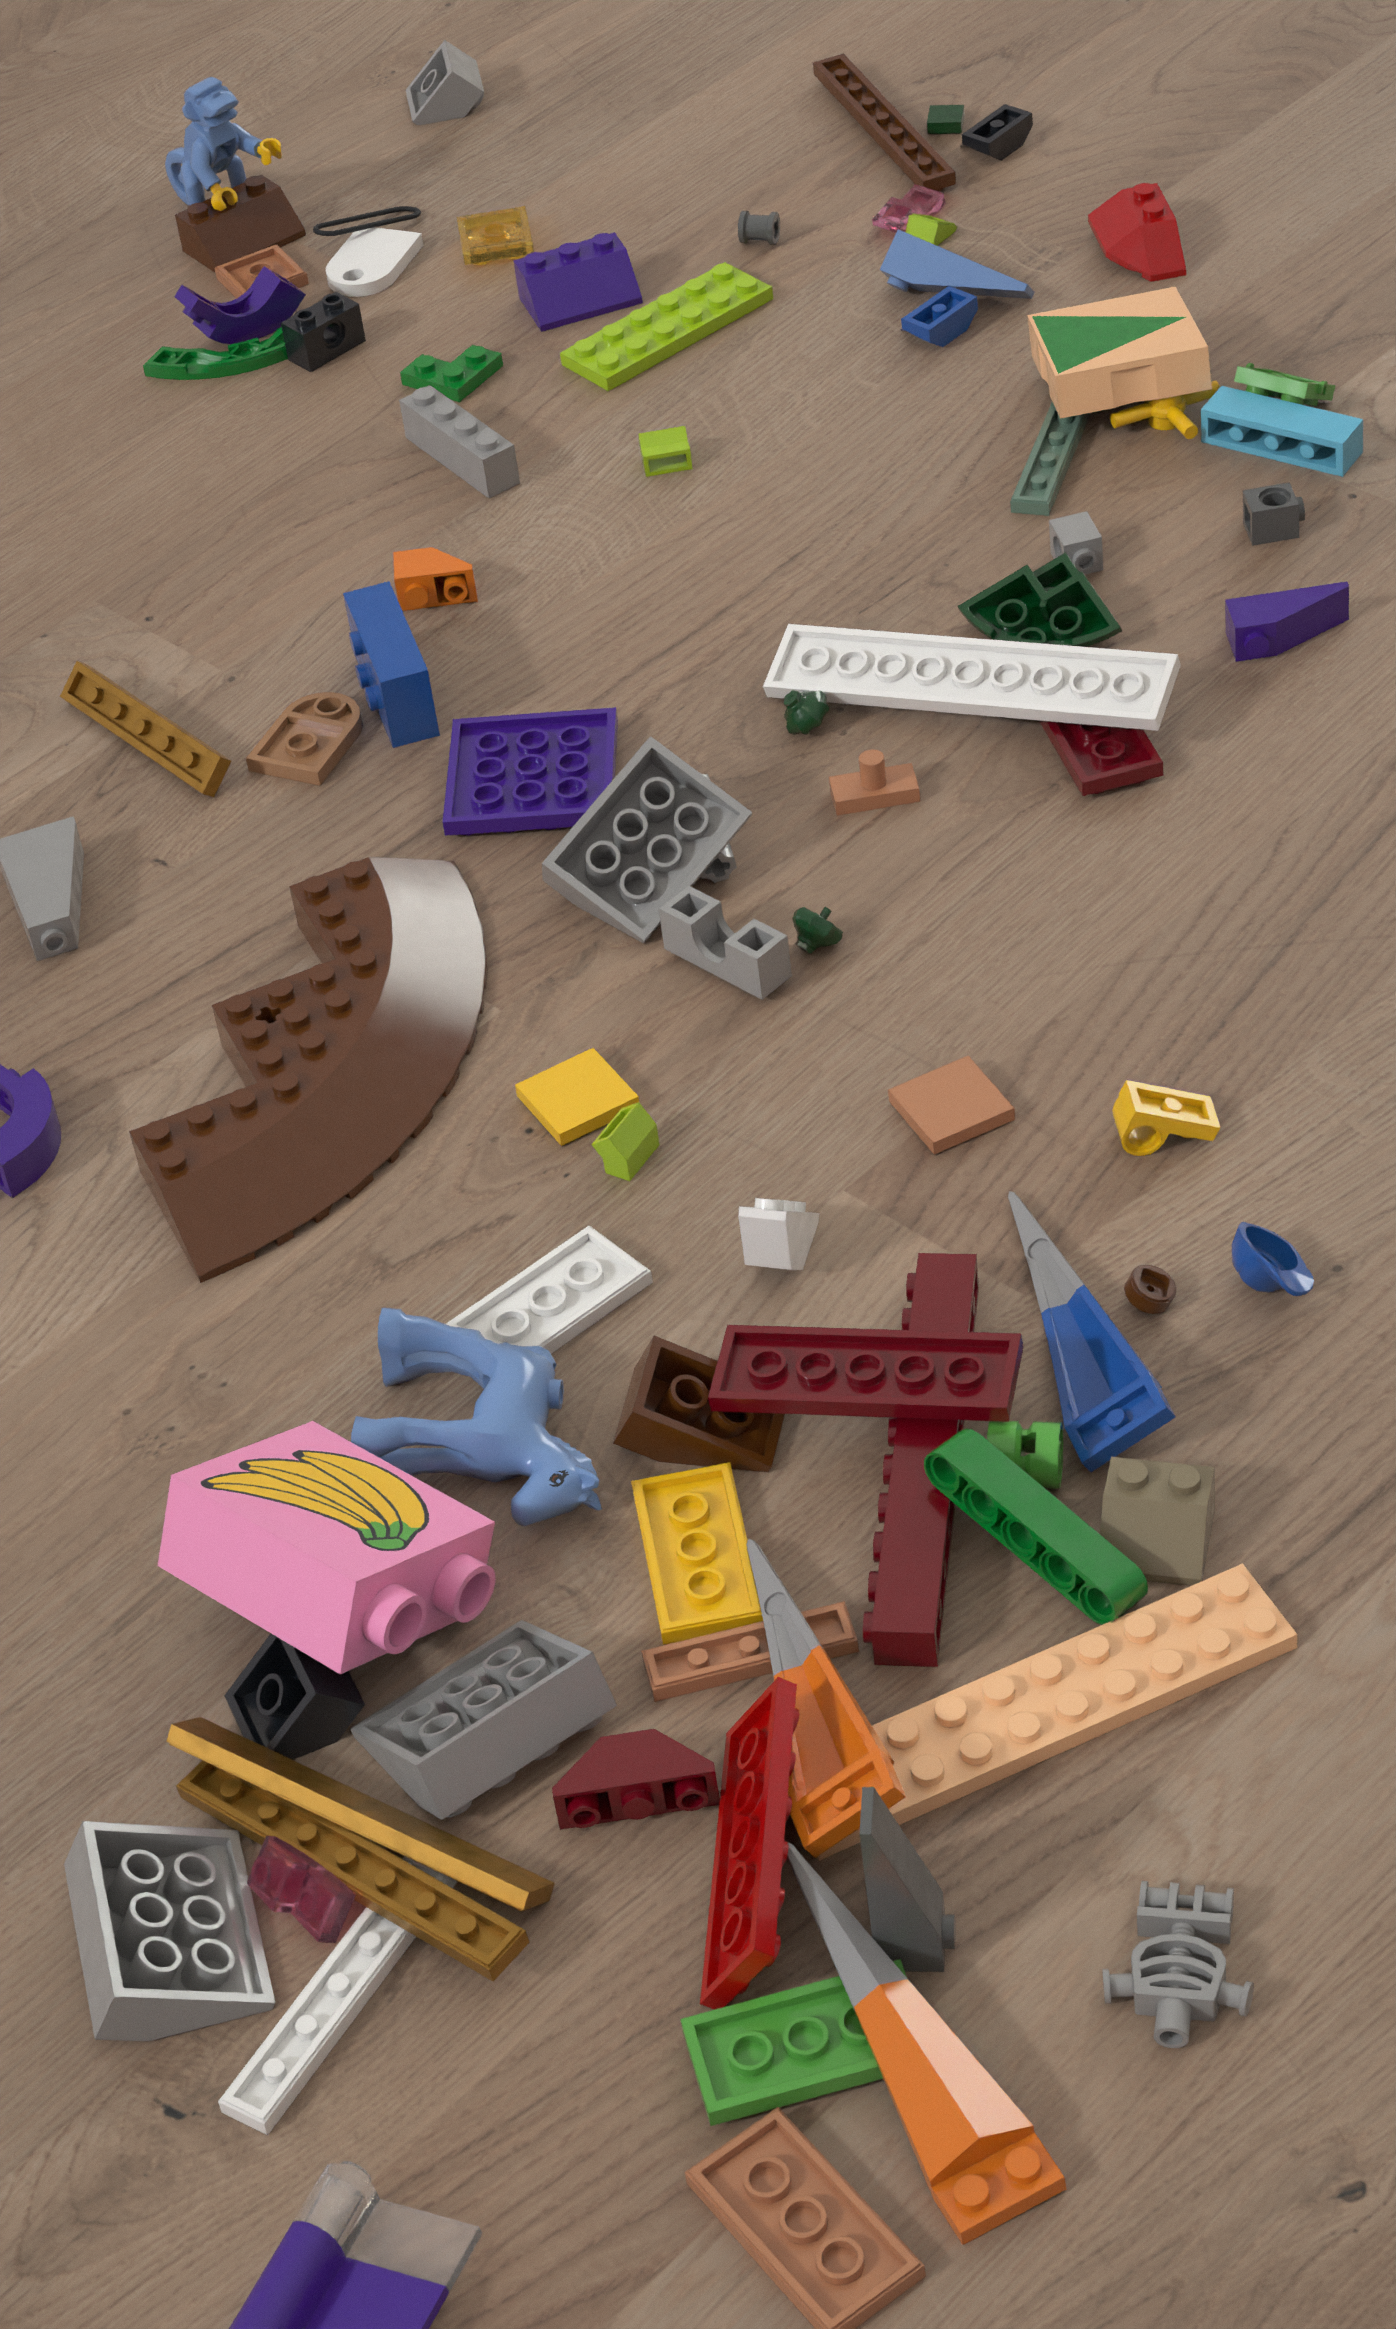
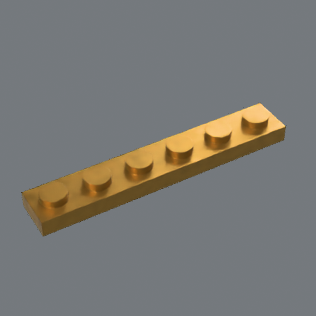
M76 661L60 695L61 698L200 793L215 797L231 764L230 759L91 666Z

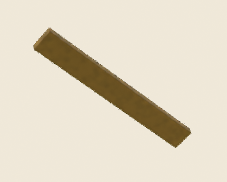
M198 1717L171 1724L167 1737L169 1745L519 1911H525L550 1901L555 1885L554 1882L209 1720Z
M203 1760L176 1785L180 1797L229 1827L238 1830V1832L493 1982L530 1943L526 1930L363 1836Z

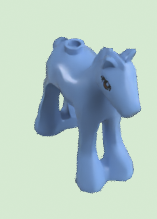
M386 1307L381 1309L378 1323V1349L382 1360V1374L385 1387L402 1384L428 1373L454 1372L471 1377L484 1390L475 1402L472 1419L440 1421L407 1417L370 1419L356 1416L351 1432L352 1443L412 1476L422 1473H452L491 1482H500L523 1475L530 1478L511 1499L512 1517L521 1526H527L571 1512L582 1503L592 1509L602 1510L598 1495L592 1490L599 1486L600 1480L591 1463V1459L577 1451L574 1447H571L569 1443L562 1441L561 1438L550 1435L545 1429L549 1410L561 1409L564 1395L563 1380L554 1379V1370L557 1364L549 1350L540 1346H517L507 1342L497 1344L485 1339L479 1330L449 1326L425 1316L406 1315L401 1309ZM414 1445L446 1447V1448H403V1449H400V1448H402V1447L414 1446Z

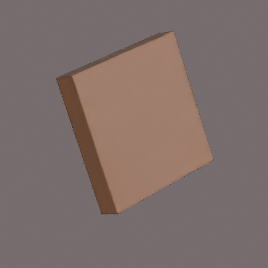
M276 244L215 268L217 280L236 299L251 287L263 266L286 278L297 288L309 284L307 273Z
M965 1056L888 1089L889 1102L934 1155L1015 1120L1014 1107L969 1056Z

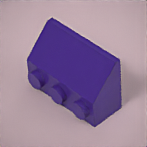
M615 232L597 234L592 239L578 243H565L553 250L542 253L533 252L524 258L513 260L519 299L541 332L643 303L627 249Z

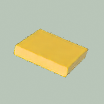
M594 1048L515 1084L517 1097L561 1146L610 1123L621 1108L639 1102V1096Z

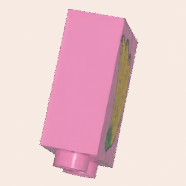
M311 1421L172 1474L158 1566L328 1668L343 1674L386 1653L399 1654L409 1648L415 1640L456 1621L462 1623L469 1622L483 1611L495 1587V1572L492 1567L487 1565L495 1521L318 1423Z

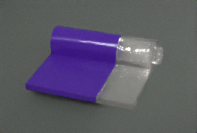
M343 2161L341 2164H328L229 2329H429L483 2233L479 2226L380 2199L371 2184L372 2178L370 2174L356 2163Z

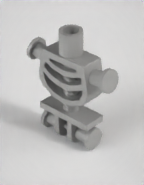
M1141 1881L1139 1906L1137 1908L1138 1936L1153 1938L1139 1942L1132 1950V1973L1109 1974V1968L1102 1969L1105 2004H1111V1998L1134 1996L1135 2013L1137 2015L1156 2016L1154 2039L1164 2047L1181 2048L1187 2045L1191 2020L1215 2021L1220 2005L1239 2009L1240 2016L1246 2017L1249 2013L1254 1983L1246 1981L1244 1986L1226 1982V1958L1220 1948L1209 1943L1230 1944L1234 1888H1227L1226 1893L1205 1892V1885L1196 1884L1195 1894L1191 1896L1180 1895L1179 1883L1170 1882L1168 1889L1149 1887L1148 1881ZM1179 1907L1192 1908L1193 1911L1179 1910Z

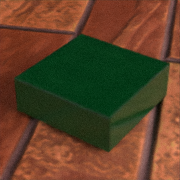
M930 105L927 119V134L962 133L965 117L964 105Z

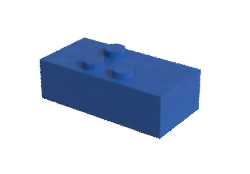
M390 581L343 593L351 631L349 639L354 656L358 662V665H355L357 678L361 689L365 690L370 711H378L392 747L395 748L440 736L428 669Z

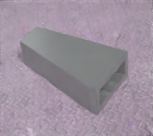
M74 816L0 839L1 872L37 961L78 949L84 851Z

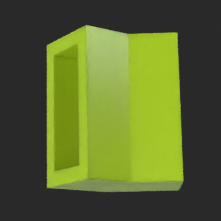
M685 426L638 433L639 447L646 477L693 469Z
M639 1102L621 1108L591 1144L603 1159L605 1173L631 1181L660 1145L657 1124Z

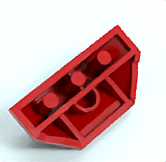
M1140 183L1132 188L1122 189L1088 214L1089 225L1105 257L1128 270L1142 273V277L1150 282L1186 276V265L1177 221L1158 183Z

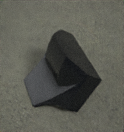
M1004 104L964 132L960 147L972 148L1002 161L1023 146L1033 126L1032 113Z

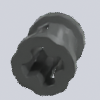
M741 211L738 220V238L740 243H748L749 240L768 241L770 245H776L780 236V217L778 212H771L770 215H750L749 211Z

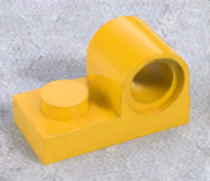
M1129 1080L1125 1081L1112 1109L1122 1147L1127 1153L1134 1156H1145L1157 1151L1164 1144L1169 1133L1184 1138L1213 1141L1221 1128L1210 1096Z

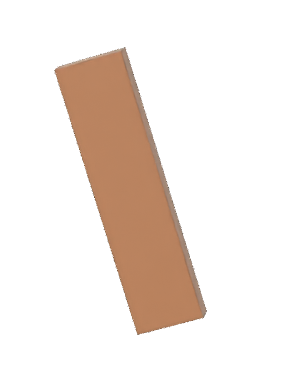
M845 1601L801 1612L830 1659L859 1652L858 1639ZM763 1621L641 1651L654 1702L773 1673Z

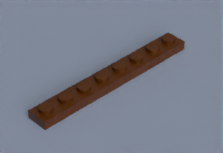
M844 53L813 62L814 75L924 194L936 193L945 187L956 184L955 171Z

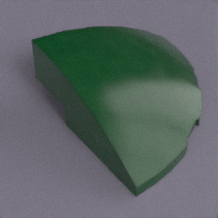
M1066 552L1033 572L1028 565H1025L958 605L959 611L966 620L978 631L993 640L1087 647L1122 632L1116 619L1083 572L1078 571Z

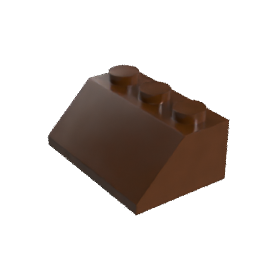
M263 175L251 176L244 183L232 188L238 197L234 205H230L226 198L222 196V200L227 207L222 211L213 208L210 198L203 202L191 204L186 210L175 214L183 252L214 273L217 266L275 244L282 247L306 235L305 228L281 187Z

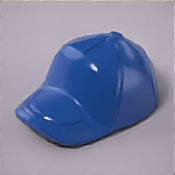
M1246 1222L1239 1224L1232 1242V1263L1245 1284L1256 1291L1268 1293L1283 1288L1293 1296H1302L1312 1290L1314 1285L1313 1275L1291 1243L1266 1228Z

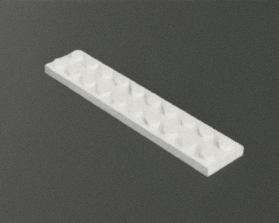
M788 624L763 688L767 697L784 699L792 690L800 693L806 690L812 692L822 691L826 694L827 702L1158 731L1181 664L1178 654Z

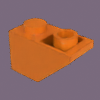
M433 547L393 552L394 582L402 611L478 602L472 564Z

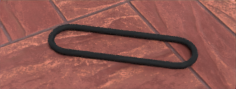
M398 206L323 222L315 225L313 232L321 236H337L411 220L419 217L421 211L412 206ZM395 212H414L404 216L340 230H319Z

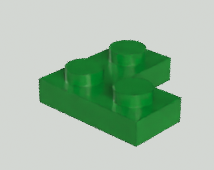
M471 345L451 363L430 355L421 354L400 372L402 385L414 389L430 385L450 400L461 402L503 367L502 354L476 345Z

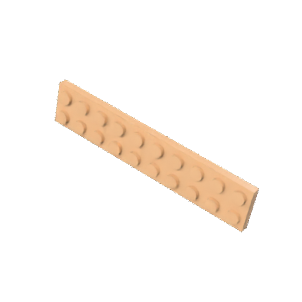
M1242 1563L1121 1616L1113 1622L1105 1623L872 1725L894 1760L893 1768L906 1798L889 1808V1811L899 1825L1290 1652L1297 1648V1633ZM860 1829L818 1856L819 1861L860 1843Z

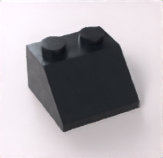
M273 1634L268 1636L224 1695L243 1737L292 1760L336 1743L365 1706L349 1671L339 1674Z

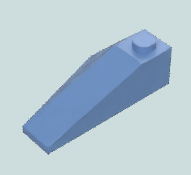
M899 229L880 268V271L889 278L887 284L904 292H907L908 288L911 287L918 291L939 293L946 287L951 286L972 295L1032 299L1035 293L1026 283Z

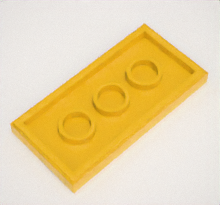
M730 1462L631 1481L663 1645L763 1621L746 1545L748 1541Z

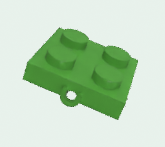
M1248 363L1246 367L1237 366L1234 382L1246 384L1247 392L1281 397V400L1317 406L1318 400L1332 401L1336 386L1328 384L1327 381L1320 382L1266 368H1254L1253 363Z

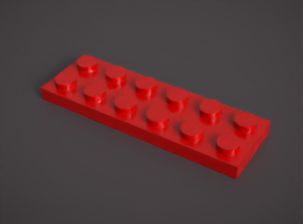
M780 1677L775 1679L726 1733L700 2005L714 2010L725 2007L737 1994H743L751 1980L764 1967H770L774 1963L781 1946V1937L776 1932L778 1914L785 1898V1890L780 1887L782 1867L789 1850L788 1842L784 1841L785 1823L792 1808V1798L788 1796L789 1777L793 1772L796 1762V1754L792 1752V1739L800 1713L799 1709L795 1708L797 1684Z

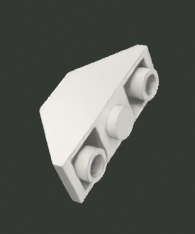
M755 1198L754 1207L739 1206L738 1217L745 1265L803 1270L818 1225L819 1213L805 1212L806 1202Z

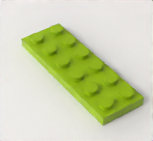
M726 262L715 265L708 272L695 279L688 280L684 285L659 296L657 300L632 311L617 322L606 325L602 330L586 339L577 341L573 346L560 352L561 364L606 391H610L773 300L772 286Z

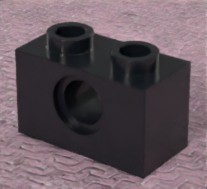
M338 292L324 296L321 301L306 309L299 310L294 316L281 323L288 360L309 372H313L366 341L359 303Z

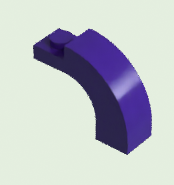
M263 266L251 287L235 300L224 303L213 302L184 285H181L174 297L185 306L182 312L193 319L194 322L192 324L208 338L223 344H235L254 338L259 339L276 331L281 327L283 321L293 315L306 294L286 278Z
M0 1064V1110L10 1116L8 1121L0 1128V1190L14 1198L36 1182L51 1166L59 1151L61 1126L49 1086L41 1074L33 1068L20 1076L14 1069L10 1068L8 1070Z

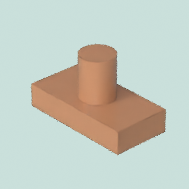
M866 750L859 755L860 772L829 777L830 792L837 816L920 802L919 786L912 763L885 767L884 754L879 750Z

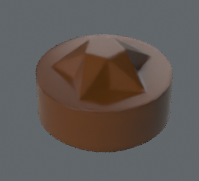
M1140 1265L1130 1274L1125 1283L1124 1291L1129 1302L1137 1309L1149 1314H1159L1164 1312L1174 1299L1176 1285L1172 1277L1163 1269L1153 1265Z

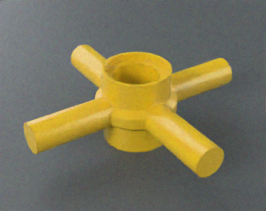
M1212 381V389L1159 400H1147L1143 404L1111 413L1110 421L1113 428H1118L1148 418L1149 425L1154 429L1172 430L1177 428L1186 439H1193L1198 434V428L1184 414L1186 406L1210 399L1220 386L1217 381Z

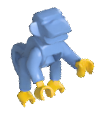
M208 77L189 87L184 92L185 105L182 108V112L192 123L185 129L184 147L176 148L167 154L165 167L173 189L184 203L190 206L191 204L205 201V188L213 193L211 198L213 208L222 211L227 208L222 200V196L226 198L230 205H234L238 197L232 188L244 183L247 179L243 162L235 154L236 151L239 149L261 158L263 165H269L272 162L271 156H275L278 159L282 158L281 143L275 138L261 140L251 135L238 124L231 123L229 120L237 116L238 112L234 107L238 105L239 101L226 86H222V81L214 77ZM227 170L231 188H221L219 185L221 180L217 173Z

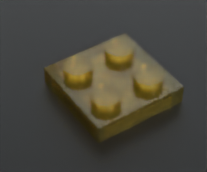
M525 206L456 217L465 265H483L492 260L504 258L519 259L534 252Z

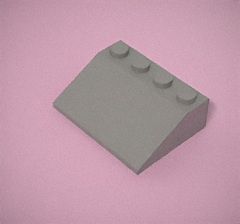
M650 736L542 862L543 881L575 906L636 940L645 943L661 924L659 908L688 885L692 887L749 820L752 812Z
M520 1620L353 1726L350 1730L354 1738L419 1807L443 1820L446 1817H453L466 1811L471 1806L473 1799L490 1788H498L509 1783L515 1777L516 1771L533 1760H540L552 1755L559 1748V1743L576 1732L593 1728L602 1720V1715L616 1707L617 1704L592 1651L524 1620Z
M82 1821L65 1860L64 1867L95 2040L153 2041L273 2009L275 1998L238 1830Z

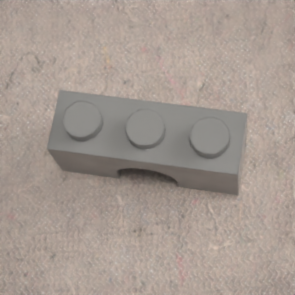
M689 885L659 908L664 949L763 1000L792 976L788 938L784 933L756 919L751 920L738 932L734 933L723 917L721 902Z

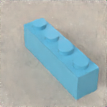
M1221 386L1201 408V442L1343 477L1363 453V419Z

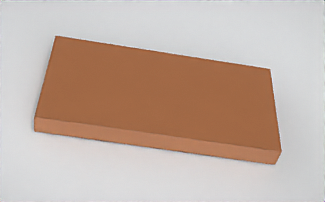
M779 2107L769 2112L685 2172L687 2185L815 2329H856L926 2277L925 2265Z

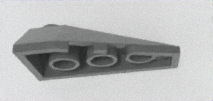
M862 1787L860 1843L872 1938L892 1961L901 1959L905 1972H944L945 1949H955L956 1947L955 1914H945L942 1889L874 1787Z

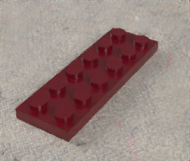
M727 1325L708 1400L711 1411L1009 1422L1024 1348L1021 1333Z

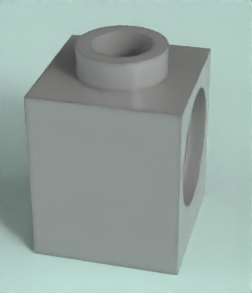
M1087 511L1049 520L1050 553L1054 559L1066 552L1078 571H1082L1083 574L1103 570L1102 536Z

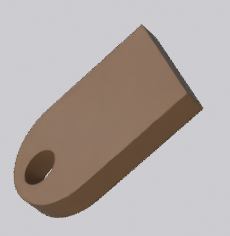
M334 692L315 693L294 701L282 712L246 757L248 770L250 772L321 786L362 731L363 723L359 705L351 697Z

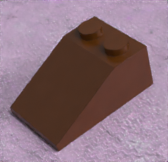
M654 1335L634 1368L613 1444L658 1462L707 1467L730 1462L732 1469L769 1472L773 1464L785 1414L711 1411L708 1396L718 1361Z

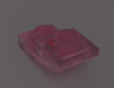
M266 1836L247 1881L251 1889L273 1912L291 1913L317 1942L336 1943L356 1896L330 1871L305 1853L276 1836Z

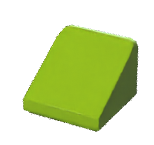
M912 214L909 215L905 232L938 246L956 231L957 225L930 215Z

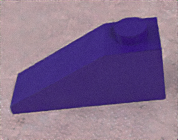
M1347 581L1225 600L1226 635L1236 662L1277 656L1349 620V584Z

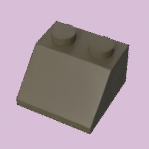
M1111 1457L1103 1493L1100 1535L1141 1569L1147 1581L1189 1586L1203 1580L1215 1514V1467Z

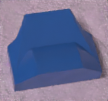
M948 286L901 319L902 329L900 330L909 332L929 343L944 347L969 328L978 310L977 296Z

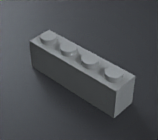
M429 385L419 388L413 394L399 400L406 438L483 495L491 498L520 483L514 444Z

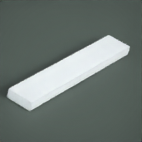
M406 1856L403 1858L404 1861L451 1888L457 1883L456 1880ZM366 1907L219 2099L218 2103L221 2112L268 2135L416 1936Z

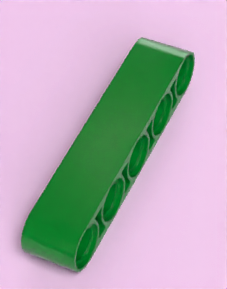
M963 1429L925 1457V1473L930 1482L941 1493L1097 1624L1103 1625L1115 1621L1147 1595L1148 1584L1146 1577L1134 1562L978 1432L972 1429Z

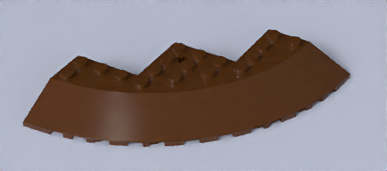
M367 857L289 886L298 927L322 964H317L310 969L272 981L267 985L243 994L234 995L229 999L212 1005L221 1045L246 1087L129 1131L140 1172L200 1283L256 1259L255 1251L273 1241L280 1246L294 1238L293 1230L311 1219L318 1223L329 1215L332 1205L344 1196L349 1199L354 1198L374 1180L372 1173L386 1161L390 1163L396 1161L400 1156L398 1149L409 1137L415 1139L433 1118L432 1109L440 1097H447L460 1075V1063L465 1054H470L475 1042L477 1020L479 1014H483L484 1010L483 996L488 973L483 926L472 892L454 861Z

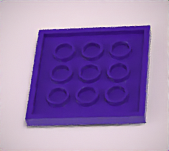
M616 707L453 719L442 822L445 836L490 832L509 833L533 829L552 830L562 827H573L615 778L618 729Z

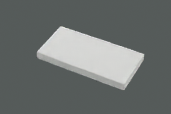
M587 1226L453 1318L446 1325L479 1330L485 1339L497 1344L507 1342L517 1346H540L549 1350L552 1354L653 1283L651 1271L591 1226Z

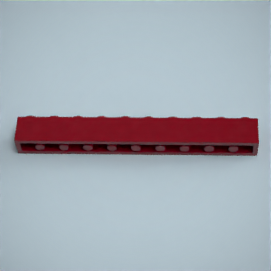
M918 1253L916 1273L907 1274L906 1296L907 1302H912V1307L903 1308L902 1330L975 1332L979 1295L977 1254ZM889 1418L888 1445L889 1447H894L893 1454H885L883 1461L884 1485H889L888 1493L880 1492L878 1500L879 1523H884L883 1532L875 1531L873 1539L874 1563H879L878 1571H870L868 1578L869 1603H874L873 1612L865 1611L863 1617V1642L872 1643L874 1665L938 1667L956 1504L930 1482L925 1473L924 1459L938 1446L963 1430L965 1420Z

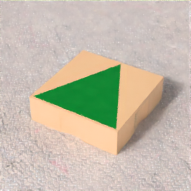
M1176 287L1027 315L1032 358L1042 379L1049 385L1050 397L1060 419L1112 409L1134 402L1159 400L1212 389L1208 345Z

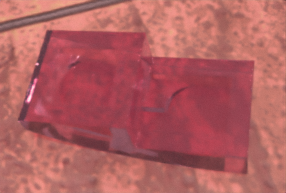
M914 184L902 199L891 197L872 219V223L874 226L895 233L898 229L905 232L909 215L922 214L934 216L946 204L944 195L941 192Z

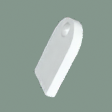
M376 227L353 232L326 266L327 281L330 289L347 297L369 296L387 289L396 281L423 247L422 233Z

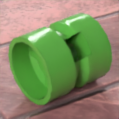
M989 1421L987 1440L1044 1488H1061L1063 1473L1062 1422L1033 1421L1028 1429H1023L1019 1421Z

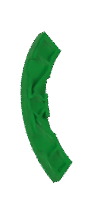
M282 327L278 328L269 339L259 342L258 338L227 345L228 351L222 352L205 348L185 349L162 346L143 365L145 376L173 380H200L238 375L274 365L288 359Z

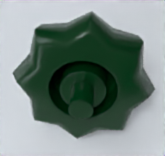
M792 690L784 698L783 704L786 706L784 718L787 721L786 728L790 734L802 733L807 735L813 728L821 725L823 717L829 711L826 694L822 691L812 692L806 690L800 693Z
M806 907L797 909L792 918L797 932L795 945L808 954H812L819 947L837 944L842 939L843 932L827 920L832 911L824 907L819 915Z

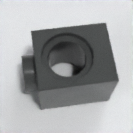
M1290 483L1242 490L1243 525L1252 546L1299 538V521L1305 520V507L1302 497L1295 496Z

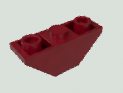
M656 1729L600 1737L552 1787L560 1830L575 1827L588 1828L595 1824L626 1819L639 1820L652 1815L683 1810L696 1811L703 1807L715 1806L720 1803L714 1762Z

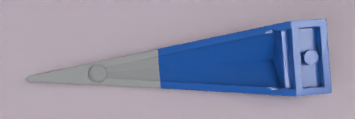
M1009 1191L1008 1198L1031 1273L1046 1332L1064 1428L1082 1464L1090 1472H1093L1108 1462L1111 1457H1116L1176 1416L1161 1389L1160 1383L1015 1192Z

